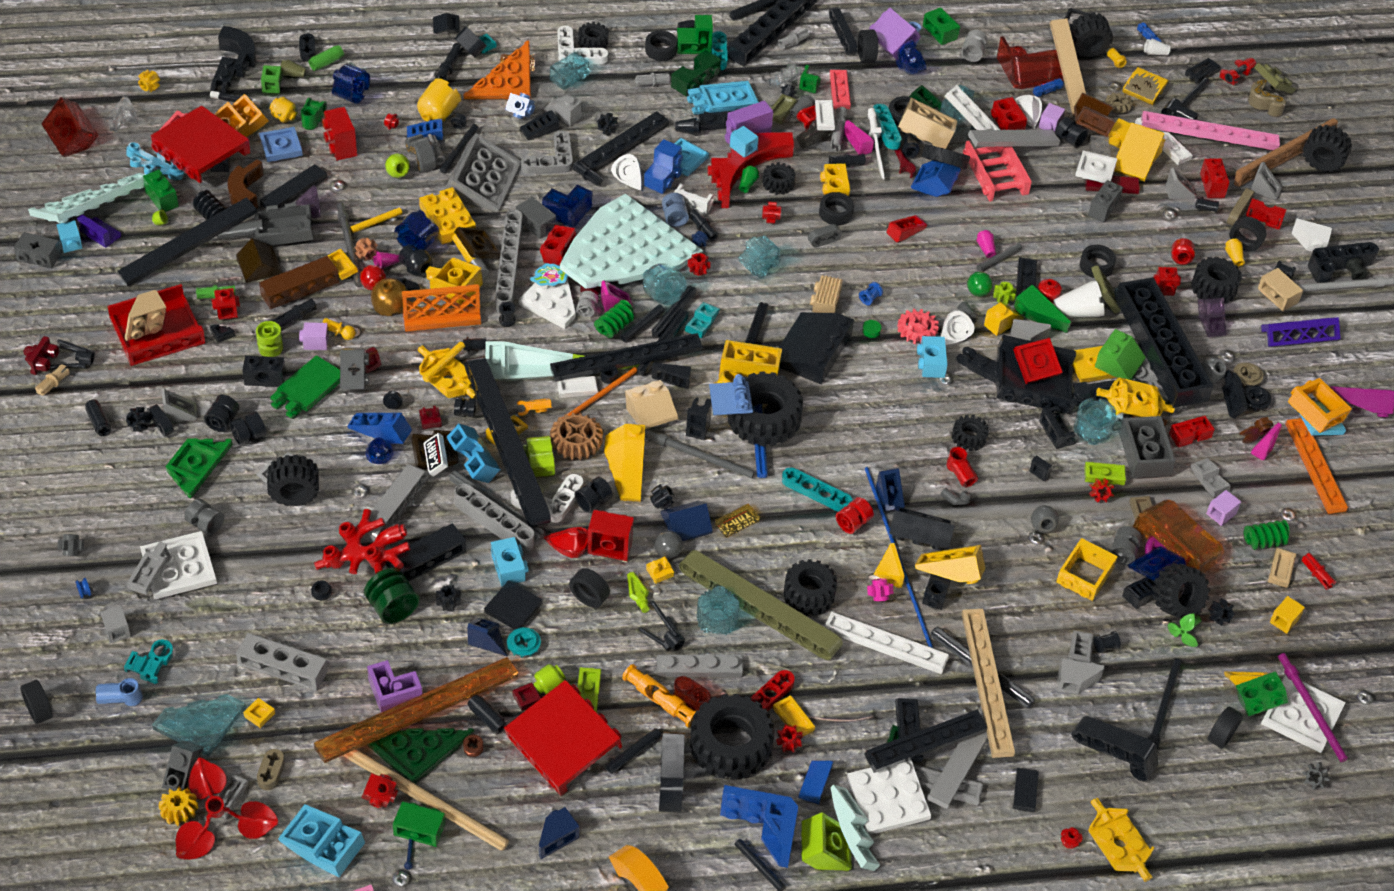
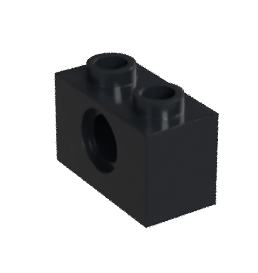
M245 355L242 369L244 385L279 387L285 382L286 378L285 358Z

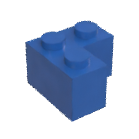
M665 139L659 143L654 149V163L645 172V187L663 194L667 188L669 189L672 186L673 181L680 177L683 159L681 146Z

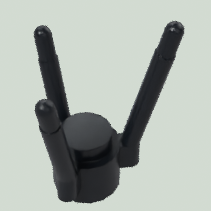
M60 339L57 340L61 348L76 352L75 360L79 362L62 364L66 366L65 368L79 367L85 369L86 365L93 364L95 358L94 350H89ZM61 364L50 365L49 369H57Z
M651 601V605L669 629L664 635L665 642L643 628H639V631L662 645L666 651L670 648L673 651L679 650L685 644V638L680 634L669 616L665 617L657 604Z

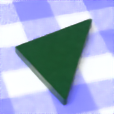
M407 728L406 730L375 729L364 731L356 729L355 735L402 777L416 784L463 745V741L467 736L475 735V730L473 728H468V730H455V728H437V730Z

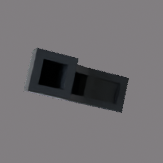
M223 26L218 36L219 48L222 51L238 54L235 62L237 77L244 78L246 71H249L250 67L256 66L254 42L244 31Z

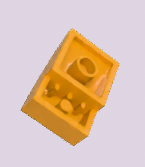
M245 94L232 105L227 102L214 113L245 137L256 132L269 122Z

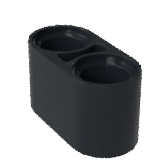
M466 26L454 38L474 58L487 46Z

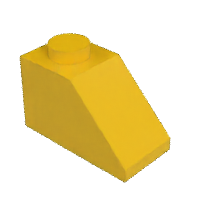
M1000 302L987 310L984 326L998 336L1012 327L1013 319L1023 320L1024 317L1011 306Z

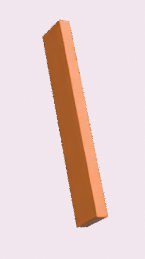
M1302 418L1287 420L1285 425L1327 513L1346 512L1348 506L1314 436H1311Z

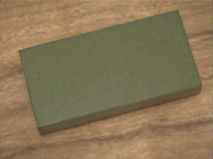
M782 94L771 107L773 110L772 121L782 124L798 100Z

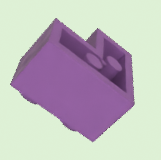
M388 660L367 666L368 681L381 715L423 702L422 686L416 671L394 677Z

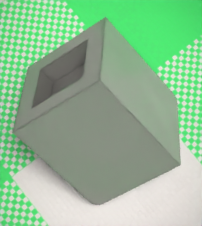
M122 606L101 611V617L110 644L131 637Z

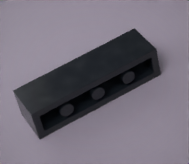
M453 523L444 526L438 531L424 536L411 544V550L399 554L398 558L404 564L400 570L409 582L465 553L466 539ZM386 561L383 570L395 567L391 562Z

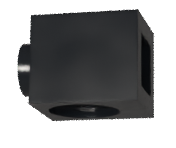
M931 574L924 592L922 604L930 608L942 610L951 580Z

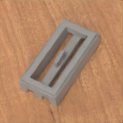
M229 772L226 776L227 783L224 790L214 794V796L221 798L232 780H235L223 798L225 806L233 810L250 783L249 780ZM224 813L222 818L227 820L230 814Z

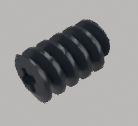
M209 190L199 192L193 201V207L206 220L227 209Z

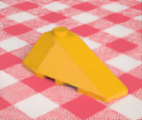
M624 424L605 435L604 454L608 460L610 471L613 474L620 501L641 502L645 425Z

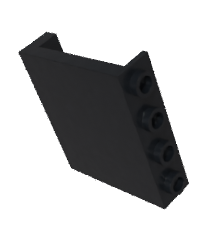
M1003 335L997 346V398L1046 409L1058 406L1060 408L1058 412L1071 414L1077 403V400L1072 399V363L1076 357V351L1053 346L1063 373L1059 376L1025 384L1013 349L1034 341Z

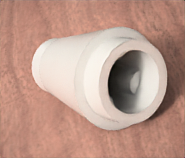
M1153 38L1151 40L1147 39L1144 45V52L1148 55L1168 56L1170 46Z

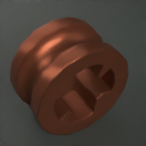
M478 735L467 736L463 741L464 753L470 757L479 756L483 751L482 738ZM469 744H477V748H473V746L470 748Z

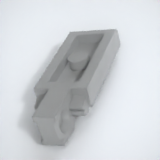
M159 541L154 551H146L126 584L127 589L147 595L168 559L166 555L169 550L166 543Z

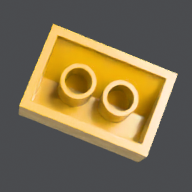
M726 340L721 357L719 377L725 369L735 371L746 378L749 374H759V372L767 374L774 372L778 375L782 349Z

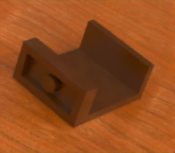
M1082 92L1074 105L1076 123L1107 137L1115 124V120L1108 117L1113 106Z

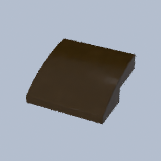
M434 430L432 435H412L411 442L416 467L423 470L428 469L424 442L437 433L443 435L448 467L458 464L457 451L453 449L447 439L451 431Z

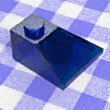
M1159 546L1129 563L1128 567L1155 581V578L1160 576L1158 573L1165 571L1164 567L1171 566L1174 563L1186 565L1185 558Z

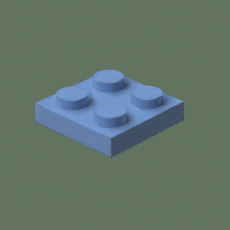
M295 127L259 133L267 162L303 156Z

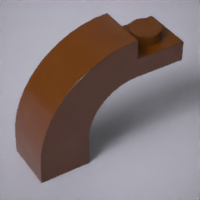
M258 159L248 164L245 168L238 165L231 172L227 183L231 205L247 197L254 207L258 209L257 195L247 189L251 184L264 176L262 162Z

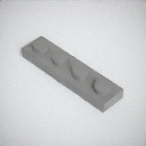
M657 655V677H742L743 674L742 655Z

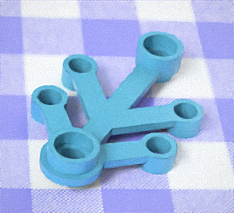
M135 142L129 143L127 146L126 155L130 157L131 167H144L145 174L160 170L162 174H168L171 180H181L185 175V172L179 170L172 162L171 165L166 163L165 158L161 154L157 153L156 158L141 150L140 145ZM140 157H142V158H144V159H146V160H148V161H141V158H140Z

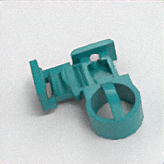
M157 640L152 644L148 656L145 655L144 657L139 656L138 652L132 651L124 666V671L128 673L130 670L138 674L140 673L142 680L157 684V675L162 665L167 666L173 657L172 644L168 640ZM164 646L160 656H157L154 653L155 649ZM168 648H169V649H170V652L165 656V654H166V652H167V650H168Z

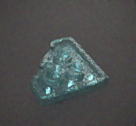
M228 694L220 695L218 699L206 702L203 699L187 703V706L176 709L174 707L165 708L152 724L153 730L177 742L184 740L204 747L202 754L209 757L245 710L246 705L244 702Z

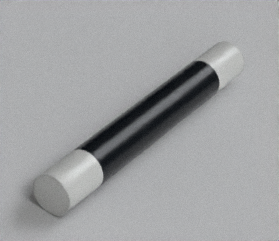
M215 91L210 92V98L236 102L241 97ZM249 98L256 107H262L263 101Z

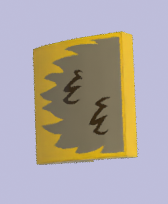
M1137 67L1124 85L1122 92L1154 105L1169 80Z

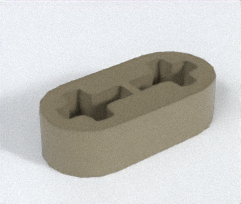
M271 749L263 757L257 773L258 786L263 790H272L278 784L285 765L284 755L280 750ZM274 758H278V760H275L273 766H271V761L274 760ZM270 773L271 779H268L267 782H264V779H266L268 777V774Z

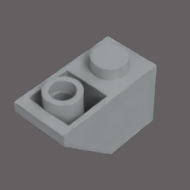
M1062 659L1058 670L1057 691L1080 694L1100 681L1104 665L1093 662H1080L1073 659Z

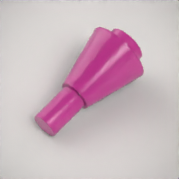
M376 252L373 262L375 266L384 269L399 262V255Z

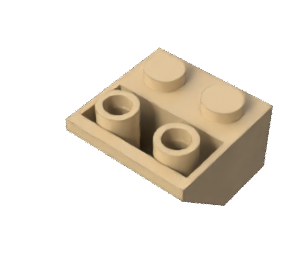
M156 290L137 296L128 316L125 333L126 341L139 339L144 335L155 334L162 330L166 306Z

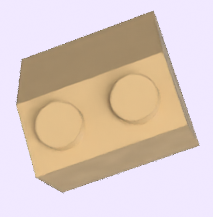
M661 380L625 391L627 411L637 424L645 425V429L678 419L670 392Z

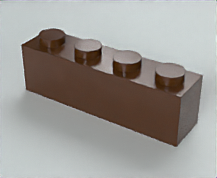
M325 256L259 282L260 294L271 310L339 283L338 269L331 259Z

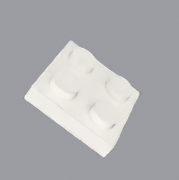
M1083 150L1075 176L1100 183H1105L1107 180L1111 181L1117 158Z

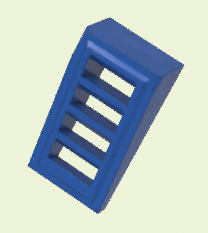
M442 119L407 126V138L418 134L428 137V134L435 135L437 140H443Z

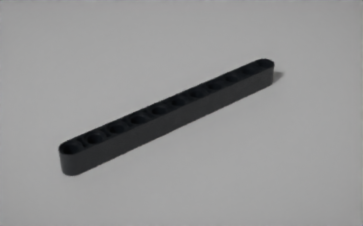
M481 356L465 360L467 376L528 525L534 527L550 523L551 517L548 506L486 357Z

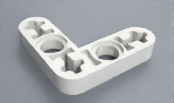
M569 26L558 28V58L560 63L565 65H600L608 61V51L606 49L574 48L572 28Z
M577 474L567 476L553 499L544 497L550 512L551 522L557 523L562 521L576 501L575 491L583 487L581 476ZM513 490L511 492V504L514 507L521 509L518 499H516L517 496L515 494V491ZM566 495L569 496L570 499L568 501H562L560 497Z

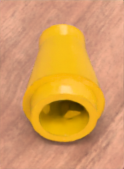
M1231 239L1225 243V251L1234 262V265L1242 266L1245 263L1243 244L1239 239Z

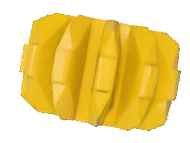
M179 786L177 791L169 788V795L162 794V801L159 802L160 815L163 819H166L169 825L175 821V824L179 826L180 822L184 821L186 823L189 822L188 818H195V811L198 810L197 798L194 793L191 794L188 788L183 791Z

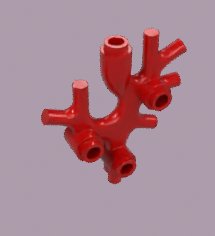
M364 509L362 519L357 526L350 522H343L339 526V534L347 543L346 547L339 551L336 546H327L323 551V559L314 562L317 570L324 567L337 569L343 566L345 561H351L349 573L357 574L360 563L366 559L374 568L375 574L383 570L386 561L391 562L395 568L402 569L404 564L400 561L398 555L411 550L409 543L406 542L388 550H385V547L405 539V536H408L407 529L404 524H396L383 530L372 544L362 546L361 539L366 533L386 525L383 518L370 522L372 511Z

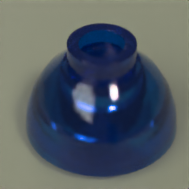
M378 437L368 444L365 455L371 463L384 464L392 459L393 448L388 441Z

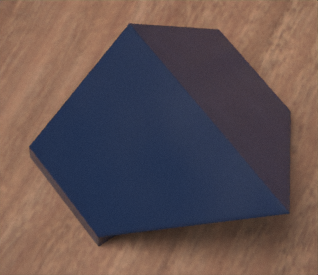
M478 618L468 623V645L507 656L499 630L500 623L483 618Z

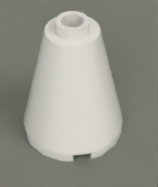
M1090 281L1054 299V303H1052L1066 317L1104 316V304L1101 303L1100 297L1102 295L1097 281Z

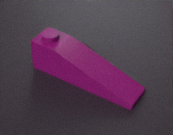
M1329 386L1345 402L1377 413V417H1389V414H1393L1394 390Z

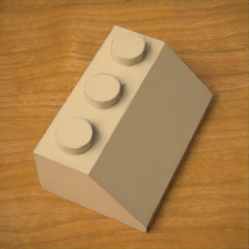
M911 98L898 127L905 133L916 135L922 141H928L933 146L946 149L955 132L958 120Z

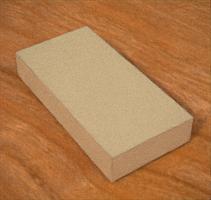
M1276 548L1268 578L1269 583L1288 588L1296 553Z

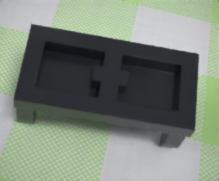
M697 397L694 399L691 408H688L686 436L705 440L711 423L712 403L711 399L707 398L704 405L699 406V398Z
M1058 406L1047 409L1042 408L1039 422L1055 448L1059 449L1074 445L1076 440L1073 437L1076 434L1069 432L1060 417V413H1054L1060 411V408Z

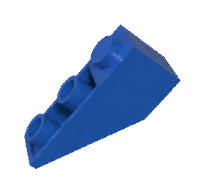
M356 413L347 426L351 430L388 444H403L412 431L402 413Z

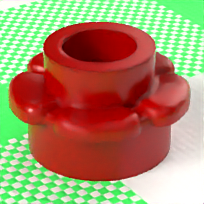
M388 113L384 120V126L388 127V130H391V128L395 129L399 124L398 115Z
M1065 828L1061 832V842L1066 848H1076L1082 842V834L1076 828Z

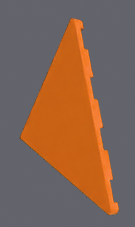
M529 41L524 42L522 47L516 49L504 62L499 63L485 78L480 79L473 85V88L463 94L464 99H509L510 93L518 96L520 93L529 95L531 99Z

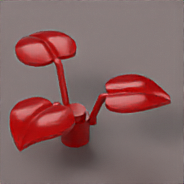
M200 757L191 770L189 789L191 793L196 795L197 799L202 800L210 796L205 803L208 815L206 816L207 819L204 827L199 822L190 821L179 828L175 839L176 857L184 860H193L210 852L215 843V836L207 829L209 828L211 818H220L224 813L240 819L238 830L244 837L249 839H257L266 835L278 825V818L268 806L258 801L244 803L241 807V815L233 812L229 807H225L222 798L213 794H218L224 790L227 783L226 774L219 766Z

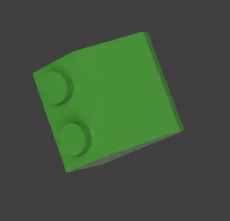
M1114 329L1098 353L1095 368L1114 377L1130 380L1134 377L1146 357L1132 336Z

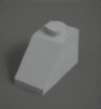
M566 94L550 102L543 108V112L552 110L561 122L571 126L581 118V101Z

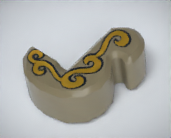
M1267 80L1255 81L1248 96L1249 104L1258 110H1268L1267 114L1270 116H1281L1286 100L1281 96L1264 91Z

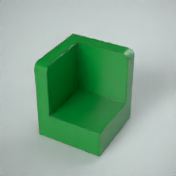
M806 64L800 76L799 89L816 93L821 78L809 74L810 65Z

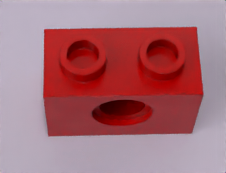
M1205 158L1200 176L1207 198H1225L1229 180L1222 158Z

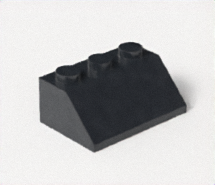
M895 506L889 534H892V538L904 541L907 538L911 539L913 544L924 546V543L932 545V548L935 550L943 551L944 548L949 549L955 524L952 520Z

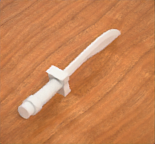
M870 108L868 109V119L870 120L871 129L868 134L871 138H874L879 172L884 180L885 174L878 138L882 131L881 127L878 128L875 109Z

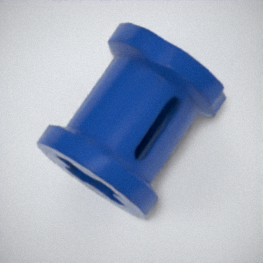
M872 282L866 290H862L859 293V299L863 304L869 306L876 297L883 295V289L877 282Z

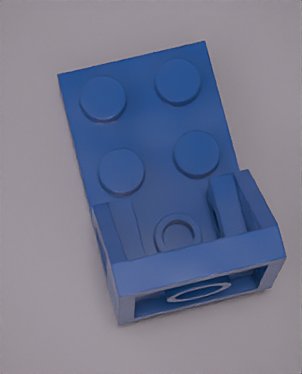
M724 785L720 816H725L728 819L746 820L750 823H763L761 840L778 866L788 868L798 805L788 796Z

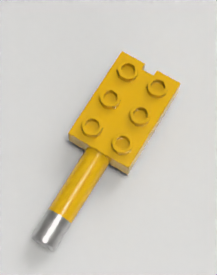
M451 187L439 191V195H433L432 193L420 197L419 207L441 244L443 245L453 240L465 261L481 267L482 279L485 278L489 271L482 259L472 258L454 233L457 227L476 228L474 220L454 188Z

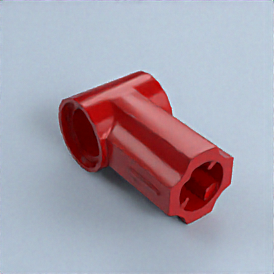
M962 447L952 448L946 466L950 471L954 472L962 487H971L978 481V477L967 460V452Z

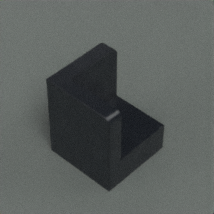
M444 13L433 17V33L438 34L445 31L454 34L459 33V16Z

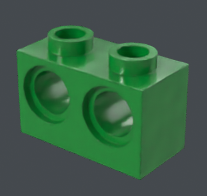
M1276 671L1235 685L1238 699L1248 717L1288 703L1286 688Z

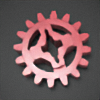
M913 309L912 312L907 310L905 314H901L898 320V332H901V337H907V342L913 340V344H916L917 341L921 344L922 336L936 337L939 328L938 321L935 320V316H929V311L923 313V309H920L919 312L916 309Z

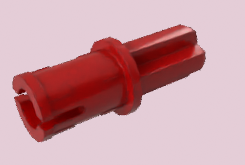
M1307 553L1302 557V562L1312 572V577H1316L1326 590L1336 584V581L1325 570L1326 567L1321 565L1311 553Z

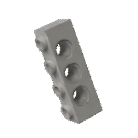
M247 633L236 652L238 665L315 691L318 690L328 672L327 660L322 656L304 652L300 648L286 646L279 641L274 642L265 639L261 635Z

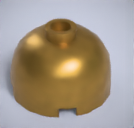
M393 278L378 281L371 292V302L374 310L384 316H392L393 313L397 312L398 314L402 313V291H407L405 285Z

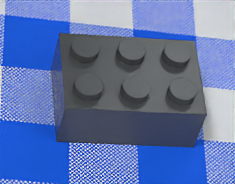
M1162 417L1123 418L1119 435L1132 478L1171 476L1176 461Z

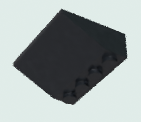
M801 312L779 346L782 349L779 368L822 385L852 336L854 319L839 313Z

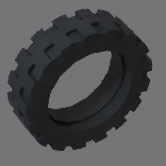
M925 144L921 156L962 169H967L970 160L968 155Z

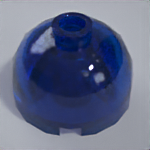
M912 39L899 47L897 51L898 60L895 62L900 70L903 69L908 74H918L925 71L927 66L922 53L915 48L917 45Z

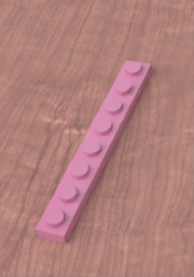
M1143 111L1141 116L1142 126L1150 129L1258 147L1266 150H1275L1280 147L1279 135L1148 111Z

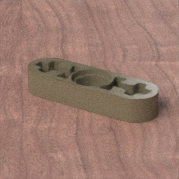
M1248 188L1244 190L1227 219V224L1233 226L1235 221L1242 217L1255 191Z

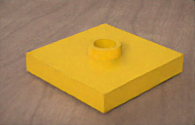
M1103 346L1074 350L1076 351V357L1072 366L1080 382L1116 378L1095 368L1098 353Z

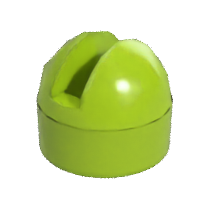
M164 210L153 213L152 222L155 225L160 226L168 223V217Z

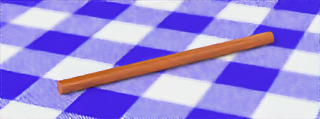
M634 367L567 415L571 416L572 413L575 415L580 413L637 373V368Z

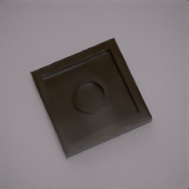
M457 227L454 233L472 258H500V250L485 229Z

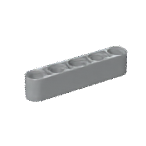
M411 464L406 465L371 512L370 522L383 518L386 525L366 533L362 538L374 542L383 530L396 523L426 483L428 478L427 471Z
M468 484L456 486L454 491L455 506L460 511L501 539L515 537L517 545L521 544L523 553L530 552L534 548V530L472 486Z

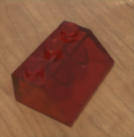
M60 97L41 123L62 157L89 149L99 136L78 103Z

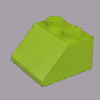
M823 812L801 821V856L803 862L819 870L849 871L852 869L851 850L839 822Z

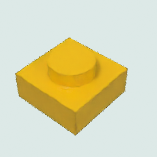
M257 698L243 713L246 719L261 728L275 715V709L260 698Z

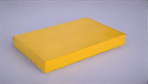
M1131 123L1117 154L1114 172L1129 177H1137L1145 182L1164 138V133Z

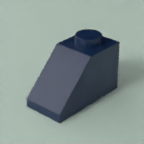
M566 807L554 810L546 817L539 842L540 859L579 838L580 826Z

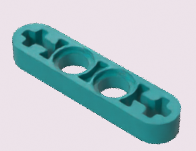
M875 104L873 108L877 115L878 128L881 127L882 132L880 135L885 146L893 150L899 149L902 138L889 108L884 104Z
M786 468L783 470V485L837 512L853 501L849 494L796 468ZM810 483L813 485V488L807 489L803 485ZM828 492L831 496L823 497L820 493Z

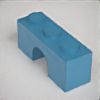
M458 423L447 436L453 449L469 459L464 466L472 479L489 483L501 470L475 428Z

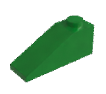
M1033 285L1016 297L1014 307L1019 314H1023L1027 319L1038 323L1051 324V328L1065 333L1069 331L1071 321Z

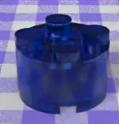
M346 63L333 73V95L355 104L360 103L364 99L363 93L365 90L368 91L370 86V74L366 70Z
M418 210L417 212L409 213L395 227L394 232H397L398 237L396 239L402 247L410 244L419 250H426L437 239L439 227L432 223L423 211Z

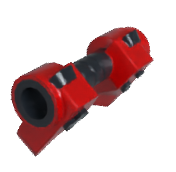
M1248 58L1245 61L1236 60L1234 63L1238 68L1236 70L1231 69L1230 71L1222 69L1219 77L1235 85L1238 83L1241 73L1248 76L1253 72L1256 61L1253 58Z

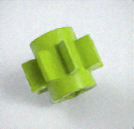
M1001 282L999 286L995 285L993 298H996L998 303L1008 304L1010 300H1015L1017 289L1013 288V285L1009 282Z

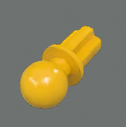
M324 318L322 323L328 324V330L335 333V336L340 333L343 339L351 340L356 335V331L352 326L346 325L343 327L341 326V321L337 323L328 318Z

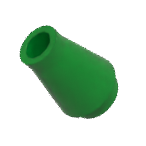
M747 166L743 169L738 187L741 192L747 193L758 180L759 171L757 168Z

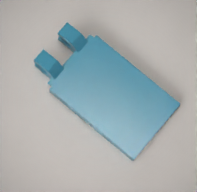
M749 81L700 85L699 88L688 89L689 96H687L688 103H693L692 112L694 115L703 114L705 111L706 113L734 111L737 108L741 109L759 103Z

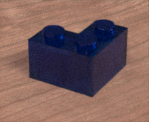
M576 185L566 195L552 188L542 198V205L556 215L555 221L574 228L592 208L593 191Z

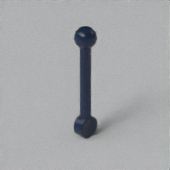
M409 839L407 861L404 864L406 870L413 868V863L411 862L412 839Z

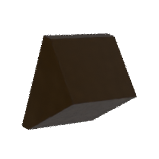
M251 238L236 254V259L246 283L282 273L273 247L257 239Z

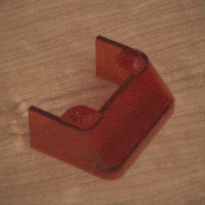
M1004 36L1000 37L996 58L1014 88H1033L1058 78L1064 82L1056 49L1027 54L1026 50L1021 46L1010 47Z

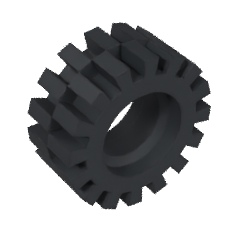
M587 22L586 25L583 24L582 27H579L578 44L581 48L605 49L607 47L609 31L607 27L605 28L604 24L601 26L599 22L597 24L595 22H592V24Z
M777 162L776 165L774 163H771V166L767 165L763 172V187H765V190L770 189L769 193L774 191L775 195H778V192H781V195H784L785 192L789 193L790 190H793L796 174L794 169H791L790 165L786 167V163L780 165V162Z
M965 415L964 418L961 416L959 420L955 421L953 427L954 444L957 443V447L963 446L962 448L965 450L969 448V451H972L973 448L977 451L979 447L982 449L987 441L989 427L986 425L985 420L981 422L979 416L977 419H975V415H972L971 418H969V415ZM963 431H973L977 435H967Z

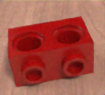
M1013 97L994 101L991 116L998 123L1000 130L1026 129L1028 119Z
M554 226L544 244L540 247V254L544 263L560 265L573 239L577 236L575 228Z

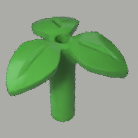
M1194 613L1184 616L1180 620L1181 627L1176 623H1169L1167 625L1169 632L1174 637L1182 635L1181 639L1184 644L1190 647L1198 646L1196 637L1189 632L1201 622L1200 616H1195Z

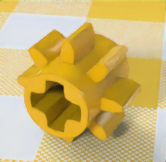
M147 69L138 75L140 78L138 84L142 90L152 92L160 87L158 83L160 77L155 71L149 72Z

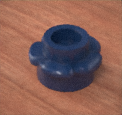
M697 231L695 234H692V242L699 248L707 246L706 243L709 241V238L705 233Z

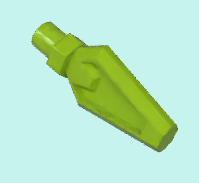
M630 572L627 574L629 596L636 601L642 613H646L650 610L647 599L649 591L637 574Z

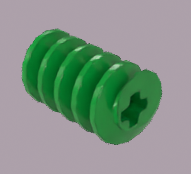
M620 300L594 322L595 329L607 338H613L614 334H618L619 330H622L624 326H627L629 322L634 320L631 304L626 300Z
M1286 520L1275 521L1274 523H1261L1259 525L1253 524L1252 526L1246 525L1243 531L1245 542L1253 550H1257L1258 546L1260 549H1264L1265 545L1271 548L1273 544L1278 547L1280 543L1285 546L1288 544L1290 533Z

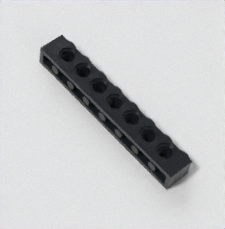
M778 0L764 15L760 16L748 29L740 33L734 41L729 43L727 47L728 59L744 67L819 0Z

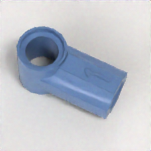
M133 678L124 679L121 683L98 684L96 686L97 704L124 702L128 706H136L143 698L139 684Z

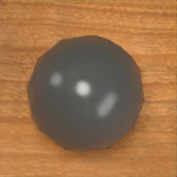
M1208 357L1201 363L1212 383H1217L1224 378L1226 365L1218 357Z
M1043 505L1033 511L1031 523L1037 531L1049 533L1057 528L1059 515L1051 506Z
M667 530L657 536L654 546L658 555L671 559L681 553L683 541L679 534Z

